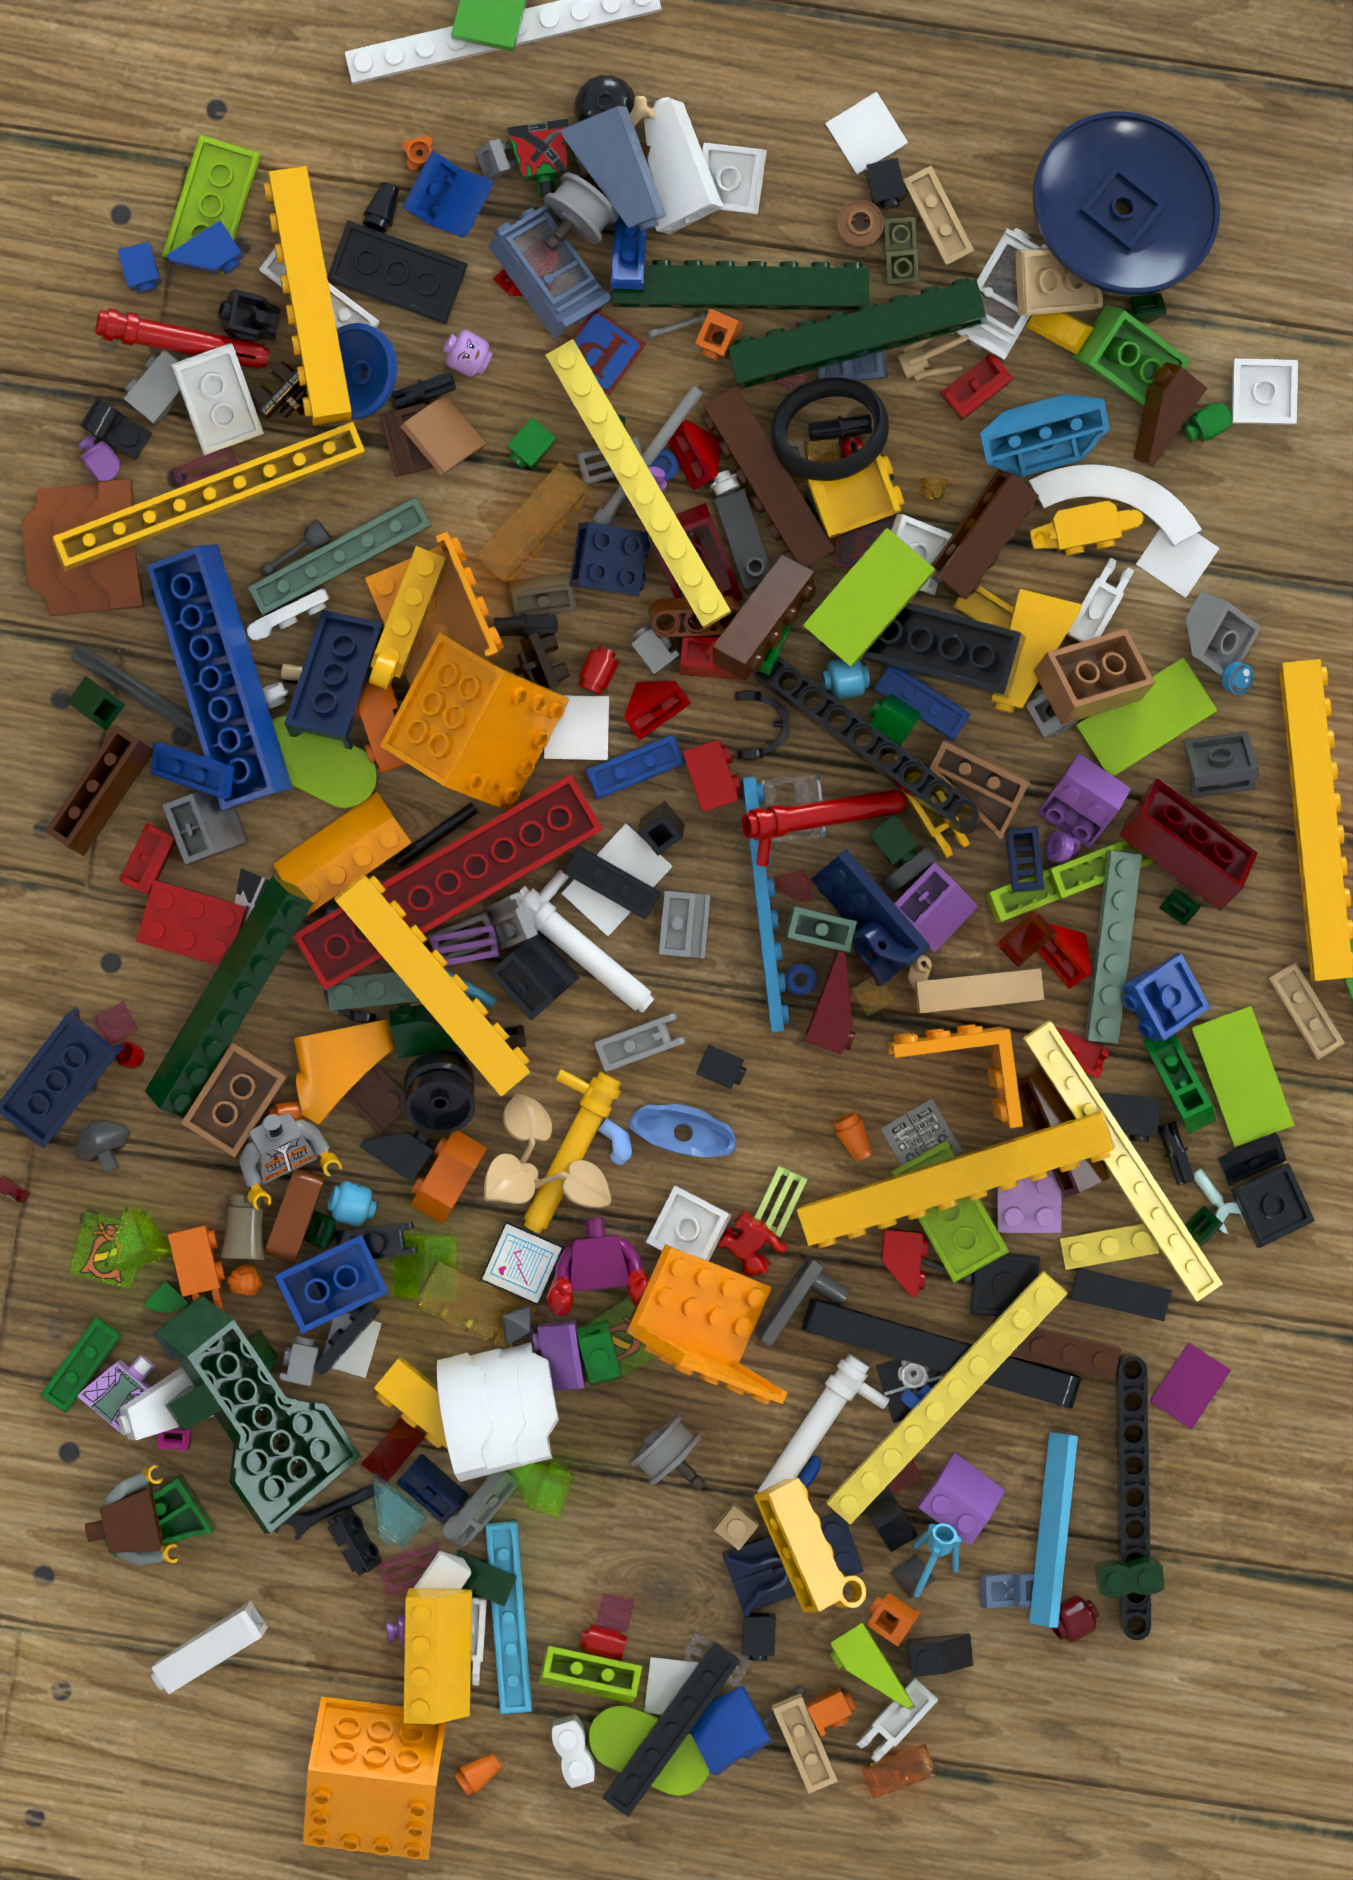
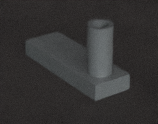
M745 489L715 498L714 502L743 588L747 590L758 586L770 571L771 566Z
M808 1255L757 1331V1337L764 1343L772 1346L809 1288L814 1289L838 1306L846 1299L849 1289L822 1273L821 1270L824 1266Z

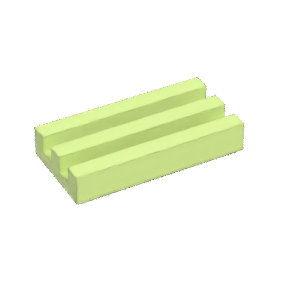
M778 1165L754 1218L761 1220L781 1175L787 1176L767 1221L764 1222L775 1235L781 1237L808 1179ZM793 1180L798 1181L778 1227L772 1226Z

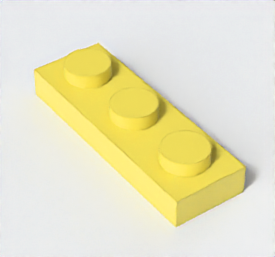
M1144 1223L1059 1238L1065 1270L1160 1253L1157 1243Z

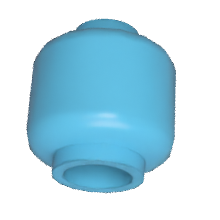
M841 658L830 660L826 671L821 672L823 689L829 690L830 694L837 700L862 696L865 688H869L870 685L867 664L862 663L859 659L851 668Z
M345 1181L339 1187H333L327 1210L331 1211L332 1218L336 1221L359 1227L365 1222L366 1218L370 1220L373 1218L377 1201L372 1200L370 1188Z

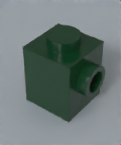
M87 676L84 677L67 701L85 717L106 731L125 706L115 696Z
M895 815L891 816L868 835L891 865L898 861L902 866L916 855L913 848L918 843Z

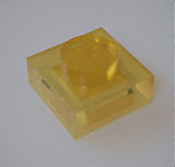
M838 438L804 442L806 459L817 462L840 460Z
M873 976L851 989L867 1016L895 1001L886 984L880 987L877 986Z

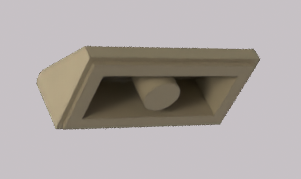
M571 573L509 581L513 617L522 616L523 613H527L528 616L577 611L574 587L569 586Z

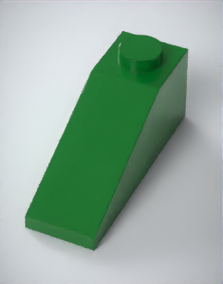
M1173 1034L1165 1041H1151L1150 1039L1143 1041L1186 1133L1190 1134L1216 1122L1213 1105L1177 1036Z

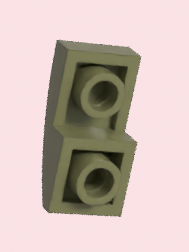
M916 216L884 217L887 284L919 282Z

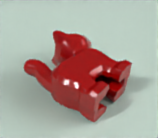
M743 1210L734 1220L736 1222L734 1226L741 1229V1232L736 1233L729 1226L723 1232L718 1245L721 1248H728L736 1258L741 1260L742 1272L746 1276L767 1274V1267L771 1263L763 1254L757 1251L767 1242L774 1251L785 1253L787 1245L781 1243L775 1233L763 1221L753 1218L748 1212Z

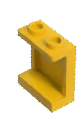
M880 453L868 467L844 479L834 481L806 479L828 539L901 512L900 505L904 504V499L899 486L893 487L889 475L893 474V469L887 455L882 457Z

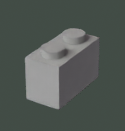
M163 350L161 354L156 352L151 356L145 365L147 371L140 379L135 377L125 388L127 395L123 398L156 427L182 397L171 364L179 361L166 350Z

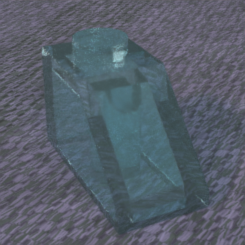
M375 1474L372 1477L376 1524L380 1531L378 1535L390 1546L393 1547L396 1543L403 1549L427 1521L425 1511L378 1474Z

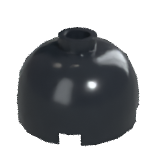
M599 75L589 79L579 89L575 98L574 113L577 122L616 106L627 107L630 113L634 107L635 94L633 89L624 80L613 75Z

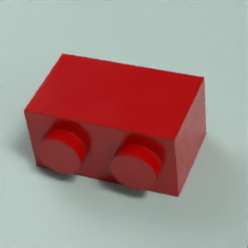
M718 739L682 751L702 813L739 801L737 794L743 793L737 774L730 775L727 764L733 761L727 744L721 746Z

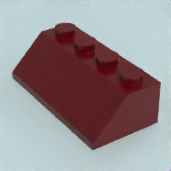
M1158 778L1153 781L1130 813L1119 834L1130 846L1138 849L1150 858L1154 864L1165 869L1181 884L1189 887L1200 895L1204 901L1212 904L1220 911L1243 889L1258 854Z

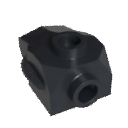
M234 289L230 292L227 300L221 302L218 318L222 319L221 325L223 330L231 337L251 342L261 339L274 341L276 339L277 320L281 309L270 304L263 296Z

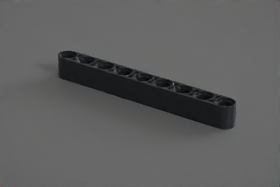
M778 656L770 675L759 671L756 673L752 672L753 677L759 683L961 834H969L978 828L980 816L978 808L973 801L780 656ZM793 678L797 680V684L793 689L784 690L781 688V684L785 679ZM812 697H819L822 699V703L818 708L809 709L806 707L807 700ZM836 716H844L847 718V722L843 727L835 728L831 726L832 719ZM860 735H870L872 741L868 746L860 747L856 745V740ZM893 753L897 756L896 762L890 766L883 765L881 758L885 754ZM912 772H918L922 774L923 778L918 784L911 785L906 782L907 776ZM937 791H944L948 794L947 800L941 804L932 802L931 797ZM960 811H971L974 814L973 818L967 823L957 821L956 816Z
M810 1298L801 1327L815 1334L943 1372H948L972 1346V1344L816 1298ZM1009 1356L984 1384L1073 1409L1082 1378Z
M1132 1353L1119 1357L1116 1369L1118 1561L1125 1563L1127 1557L1134 1552L1142 1554V1558H1150L1148 1373L1145 1362L1139 1356ZM1129 1361H1137L1139 1363V1372L1133 1377H1127L1123 1372L1125 1364ZM1137 1393L1140 1396L1138 1406L1132 1409L1126 1408L1124 1406L1126 1395ZM1129 1425H1138L1140 1427L1139 1437L1132 1441L1125 1439V1429ZM1133 1456L1140 1458L1141 1466L1136 1472L1125 1470V1462L1128 1458ZM1136 1488L1141 1490L1142 1495L1139 1502L1135 1504L1126 1502L1125 1496L1130 1489ZM1134 1520L1140 1521L1142 1529L1139 1534L1135 1536L1126 1534V1526L1129 1522ZM1127 1595L1119 1597L1120 1626L1126 1636L1132 1640H1142L1151 1631V1595H1141L1138 1599H1130ZM1139 1616L1143 1618L1144 1622L1141 1629L1130 1631L1127 1628L1128 1621L1132 1617Z

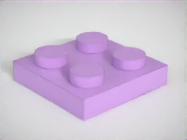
M1052 1170L1048 1171V1177L1031 1182L1029 1177L1018 1180V1186L1009 1190L1000 1191L999 1187H997V1230L999 1233H1061L1062 1191Z

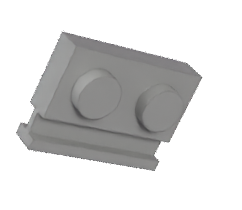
M664 891L659 954L705 958L710 895Z
M520 892L485 907V911H491L494 918L490 922L491 925H494L495 934L502 950L538 935L535 929L536 921L534 916L528 912L526 905L521 906L518 898L522 896Z

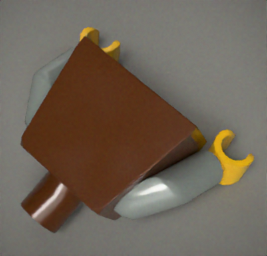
M158 1465L146 1467L142 1473L121 1481L106 1496L105 1504L100 1508L102 1520L85 1523L88 1542L106 1539L109 1553H116L119 1559L138 1566L160 1563L161 1561L176 1563L178 1561L177 1557H168L169 1549L172 1547L176 1548L178 1545L173 1543L164 1544L152 1486L147 1487V1485H155L163 1481V1477L153 1480L150 1475L153 1469L159 1467Z

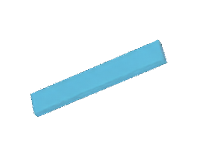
M1049 1432L1029 1619L1031 1624L1058 1628L1078 1442V1436Z
M517 1520L488 1522L485 1525L488 1563L517 1575L505 1606L491 1601L500 1714L532 1712Z

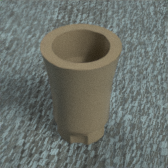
M230 1195L231 1207H228L225 1241L221 1254L222 1259L265 1260L262 1233L263 1209H260L261 1196L256 1201L257 1210L249 1203L247 1195Z

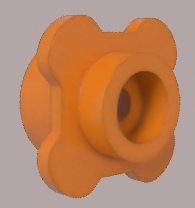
M423 135L421 138L412 141H404L402 149L407 154V167L410 170L416 171L420 166H424L429 155L433 152L431 147L433 140L430 136ZM418 150L423 151L421 156L417 155Z

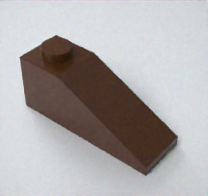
M1166 362L1156 371L1153 381L1148 387L1134 453V459L1140 463L1154 467L1207 390L1206 386L1183 367Z

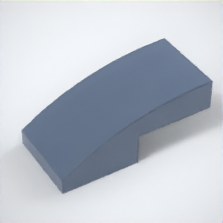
M885 351L818 369L819 379L841 377L855 381L888 378Z
M1034 1572L980 1575V1607L986 1609L1009 1606L1031 1607Z

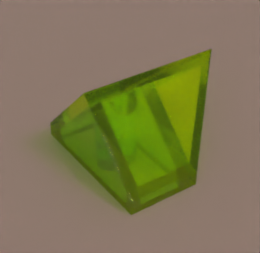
M125 1206L104 1267L126 1271L173 1256L170 1244L147 1211Z

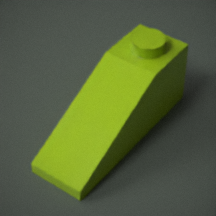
M864 1623L859 1624L830 1643L834 1649L830 1652V1655L839 1669L845 1667L848 1672L909 1710L916 1707Z

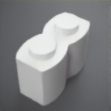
M576 1714L554 1720L552 1727L553 1745L562 1757V1773L571 1788L593 1782L595 1775L594 1757L590 1749L585 1745L586 1734L584 1725Z

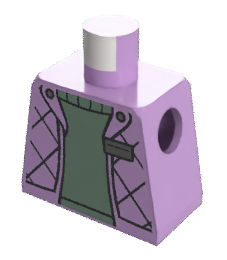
M140 1355L130 1367L119 1360L81 1391L77 1397L122 1434L118 1423V1417L121 1416L120 1407L152 1387L144 1379L155 1366L143 1355Z

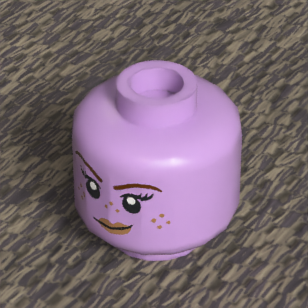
M468 330L460 331L457 336L451 334L443 347V351L447 353L446 364L467 377H473L477 373L481 375L492 357L488 341Z

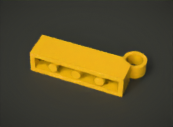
M417 546L415 547L370 665L373 670L369 683L388 690L393 677L402 680L448 560L446 557Z
M783 1479L755 1494V1501L803 1612H820L832 1604L839 1608H856L860 1606L866 1598L865 1584L859 1577L844 1576L838 1570L833 1558V1549L825 1540L820 1528L821 1521L818 1515L813 1512L808 1500V1491L800 1479ZM847 1582L853 1590V1595L849 1602L843 1596V1587Z

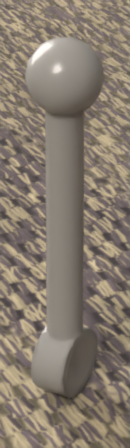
M703 311L698 317L648 331V338H655L700 322L704 323L708 312Z

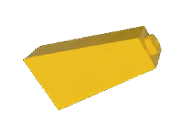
M1023 589L1017 591L1008 629L1022 632L1026 638L1009 698L993 694L990 696L989 702L996 703V710L1013 714L1014 709L1020 710L1023 708L1039 681L1034 672L1035 667L1047 652L1058 649L1078 616L1082 604Z

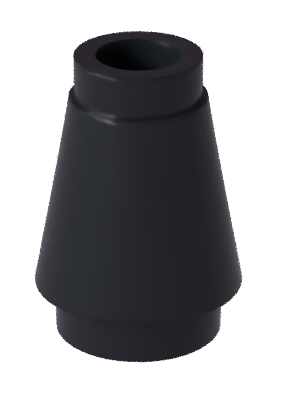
M382 182L380 188L363 212V224L366 227L382 233L387 232L388 227H392L399 193L398 187Z

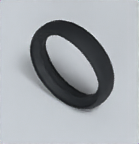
M841 377L818 379L794 390L777 408L771 426L772 445L782 464L796 475L816 481L840 480L862 471L882 452L889 433L888 414L880 397L867 385ZM834 396L847 397L862 403L873 416V429L869 439L858 451L843 459L831 462L811 461L796 454L787 442V429L792 418L799 410L813 401Z

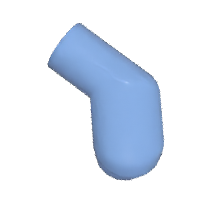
M606 1118L598 1131L612 1140L613 1151L610 1154L611 1161L616 1165H623L632 1155L630 1135Z

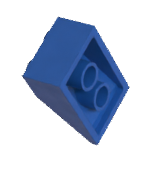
M362 1235L275 1274V1279L301 1334L389 1293Z

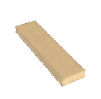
M1041 968L915 982L918 1013L1044 1000Z

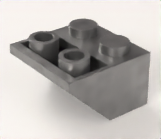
M198 791L162 805L185 865H192L249 843L236 808L221 810L216 796Z

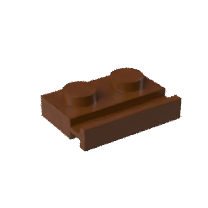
M425 403L380 414L395 477L434 468L400 427L404 422L426 407Z
M376 1064L344 1096L379 1134L405 1111V1092L379 1064Z

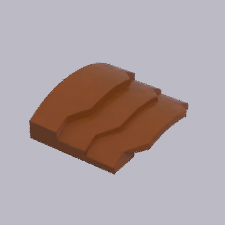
M131 479L37 489V505L22 520L23 545L28 585L46 599L49 616L145 607L142 575L138 572L136 545L64 572L52 543V537L134 506L133 481Z

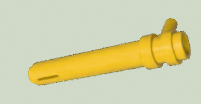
M563 1069L560 1070L556 1081L584 1096L579 1103L581 1108L545 1177L559 1172L567 1173V1168L573 1161L583 1159L603 1119L608 1118L612 1110L610 1105L613 1099L617 1100L621 1093V1090H619L622 1084L621 1081L600 1071L597 1077H593L589 1084ZM558 1179L539 1187L524 1216L526 1220L524 1223L525 1227L539 1234L542 1229H547L564 1196L562 1184L565 1179Z

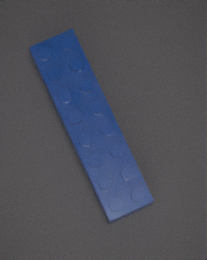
M218 544L197 546L146 565L204 756L234 767L231 798H218L221 810L240 807L293 789Z

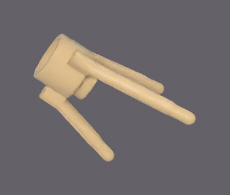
M962 335L926 352L923 349H918L933 338L919 341L903 348L904 353L897 357L906 378L909 379L914 376L915 380L918 381L930 376L962 371V365L924 370V368L929 367L928 358L967 341L969 335Z

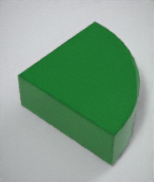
M167 1280L144 1305L157 1312L170 1313L182 1309L190 1301L182 1297V1294Z

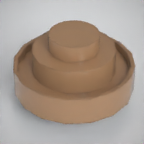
M867 200L849 202L841 209L837 218L839 236L846 244L855 248L871 246L879 239L883 231L884 219L881 211L875 204Z

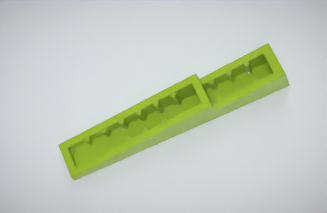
M1123 840L1043 871L1044 890L1012 893L1011 884L985 893V897L995 923H999L1103 883L1108 850L1142 854L1140 868L1153 862L1138 849L1130 846ZM1032 875L1021 879L1018 883L1036 881V876Z

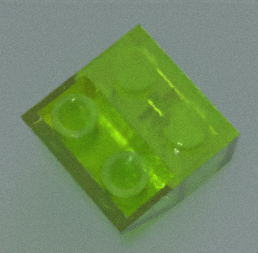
M404 1233L406 1248L415 1246L418 1253L394 1257V1297L418 1300H456L458 1298V1234Z
M536 1462L510 1469L528 1508L560 1518L573 1478V1474L568 1473L569 1468L556 1462H550L549 1466Z

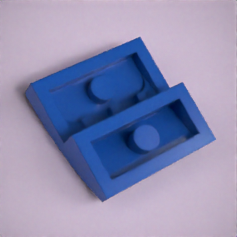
M739 1687L712 1701L690 1731L710 1773L713 1775L721 1774L741 1757L749 1759L771 1742L745 1687Z

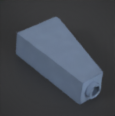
M616 106L560 130L565 141L628 228H640L642 232L659 225L657 220L666 217V213L627 107Z

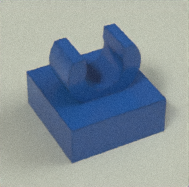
M927 1383L916 1393L909 1388H905L899 1394V1397L912 1410L932 1388Z

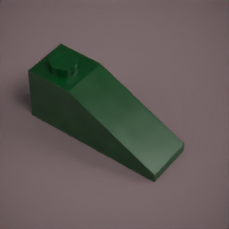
M403 1005L397 1009L390 1010V1028L398 1059L458 1047L424 1005Z

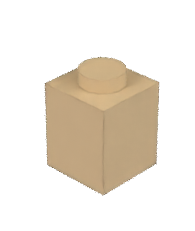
M733 1501L715 1523L714 1531L737 1550H740L758 1528L759 1523L757 1519Z

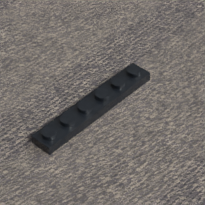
M715 1641L711 1644L604 1793L602 1799L627 1817L630 1816L740 1662L738 1657Z

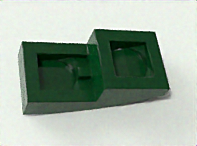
M459 1549L456 1556L464 1558L472 1572L462 1588L470 1589L473 1593L505 1606L517 1575L491 1565L488 1561Z

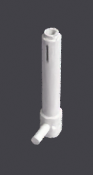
M559 869L540 893L534 888L530 890L524 886L520 890L522 896L518 899L521 906L526 905L528 912L534 916L536 931L543 933L634 1011L638 1009L643 1013L654 1000L650 995L651 991L558 914L556 907L549 902L569 876Z
M848 1353L845 1359L841 1358L837 1364L838 1370L834 1375L831 1374L825 1382V1390L757 1490L758 1493L783 1479L797 1478L847 1401H852L856 1393L881 1409L887 1406L890 1399L864 1383L868 1377L866 1372L870 1368L867 1364Z

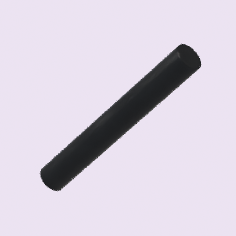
M470 802L394 857L395 861L402 868L477 814V809Z

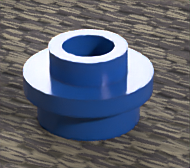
M796 964L787 971L785 983L793 994L806 995L815 988L817 976L810 966ZM799 973H803L807 977L806 984L802 986L795 983V976Z

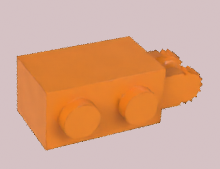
M209 1224L168 1234L182 1297L192 1295L193 1301H195L198 1297L202 1296L201 1292L211 1290L213 1304L225 1312L220 1288L223 1286L222 1280L226 1279V1272L223 1262H217L214 1250L219 1248L216 1231L210 1230Z

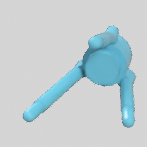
M930 1524L928 1530L913 1544V1548L918 1549L928 1540V1547L932 1553L914 1592V1597L916 1598L920 1596L938 1557L947 1555L952 1551V1571L954 1573L959 1571V1546L962 1538L957 1536L955 1529L948 1524Z

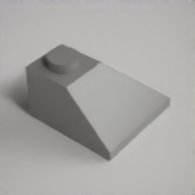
M1203 591L1200 592L1186 617L1192 656L1221 677L1225 668L1230 663L1235 661L1243 662L1262 628L1228 601Z

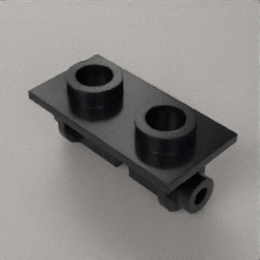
M352 1507L327 1520L330 1525L327 1528L338 1547L347 1542L350 1545V1548L344 1550L342 1554L352 1572L356 1571L357 1575L360 1576L370 1572L382 1562L377 1546L371 1542L363 1528L361 1518L355 1514Z

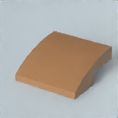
M447 395L431 403L400 426L441 476L456 468L463 460L477 453L487 444Z

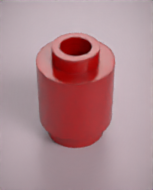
M599 646L597 651L590 649L578 675L580 677L578 685L598 695H601L604 689L607 690L619 664V661L614 659L616 653L602 646Z
M590 1624L589 1630H582L578 1648L584 1649V1654L621 1661L627 1636L621 1635L618 1630Z

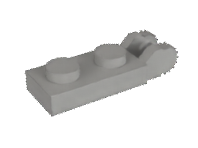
M506 1470L489 1474L478 1491L466 1501L464 1508L459 1512L458 1516L450 1517L447 1524H444L442 1535L446 1539L452 1540L459 1547L467 1546L469 1541H472L477 1533L482 1531L521 1482Z

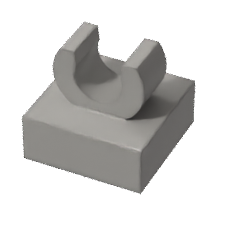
M500 139L488 141L475 151L484 177L489 180L496 179L517 164L516 160L508 161L505 152L512 148L511 144H502Z

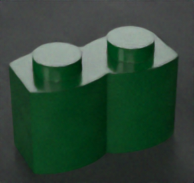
M1143 1557L1131 1560L1128 1563L1118 1560H1107L1095 1565L1096 1587L1103 1596L1122 1597L1132 1591L1141 1595H1151L1165 1589L1163 1566L1156 1559Z

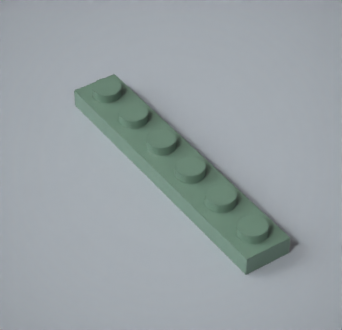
M417 497L254 583L248 589L262 615L265 616L426 530L432 525Z
M1108 850L1084 1037L1087 1041L1117 1044L1119 1042L1123 996L1125 994L1122 986L1126 984L1142 858V854L1113 850Z

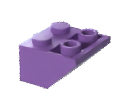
M1078 753L1062 774L1037 814L1062 831L1071 834L1072 837L1079 839L1080 843L1090 849L1120 810L1131 788Z
M935 862L894 902L896 907L929 943V948L933 952L978 908L976 903Z

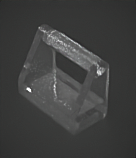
M819 774L762 780L765 810L769 806L778 805L776 785L794 784L797 805L822 801ZM824 826L800 830L799 834L772 838L771 843L825 838L826 829Z

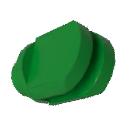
M1213 403L1193 413L1189 417V423L1182 426L1185 438L1190 443L1197 439L1204 442L1225 432L1232 423L1231 412L1225 405Z

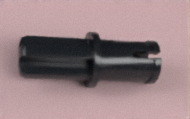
M445 373L423 382L421 379H418L417 384L392 391L391 394L395 399L393 401L397 410L421 402L428 404L429 399L454 391L456 385L451 373Z
M870 413L846 418L838 415V419L811 422L808 424L809 438L811 441L840 438L843 441L844 437L871 434L872 423Z
M523 613L519 617H495L494 626L499 636L523 635V638L526 639L528 638L527 636L536 632L539 635L557 633L558 619L554 614L528 616L527 613Z
M1173 1121L1158 1126V1131L1166 1151L1164 1158L1168 1157L1176 1184L1184 1185L1192 1182L1194 1175L1186 1154L1188 1147L1184 1148L1177 1122Z

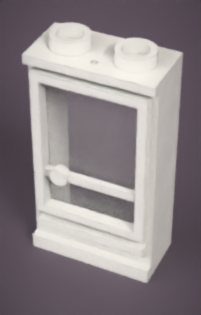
M1017 228L1014 231L1006 229L977 279L988 323L956 331L961 336L969 335L968 340L971 341L970 344L979 350L983 348L996 355L1002 364L1030 315L1018 316L1015 251L1048 248L1045 244L1039 247L1030 242L1031 236Z

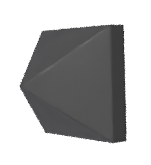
M529 1305L502 1315L506 1345L533 1336L531 1307Z
M917 1554L891 1572L910 1599L914 1597L917 1584L926 1567ZM931 1573L924 1588L936 1580Z

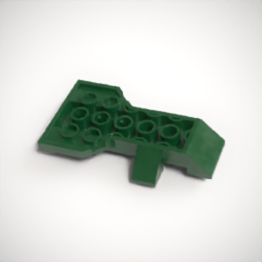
M200 1296L153 1333L170 1360L177 1359L193 1385L185 1388L165 1406L182 1431L188 1430L212 1415L216 1417L234 1444L229 1482L264 1534L273 1532L361 1457L326 1404L303 1402L285 1396L269 1372L278 1355L261 1330H257L246 1338L232 1317L205 1297ZM256 1412L260 1413V1416L257 1419L259 1423H257L255 1420ZM273 1438L278 1440L275 1444L276 1449L273 1447ZM291 1464L295 1465V1468L292 1471L294 1475H292L290 1471Z

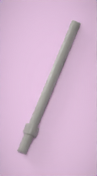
M694 385L641 456L647 467H650L702 396L703 392ZM621 485L603 509L599 508L593 516V523L611 526L615 520L613 516L627 498Z

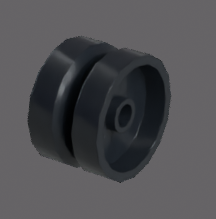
M436 1052L423 1055L415 1059L408 1066L404 1076L406 1117L413 1126L427 1133L447 1134L463 1128L472 1120L475 1112L474 1076L472 1068L464 1059L455 1054Z

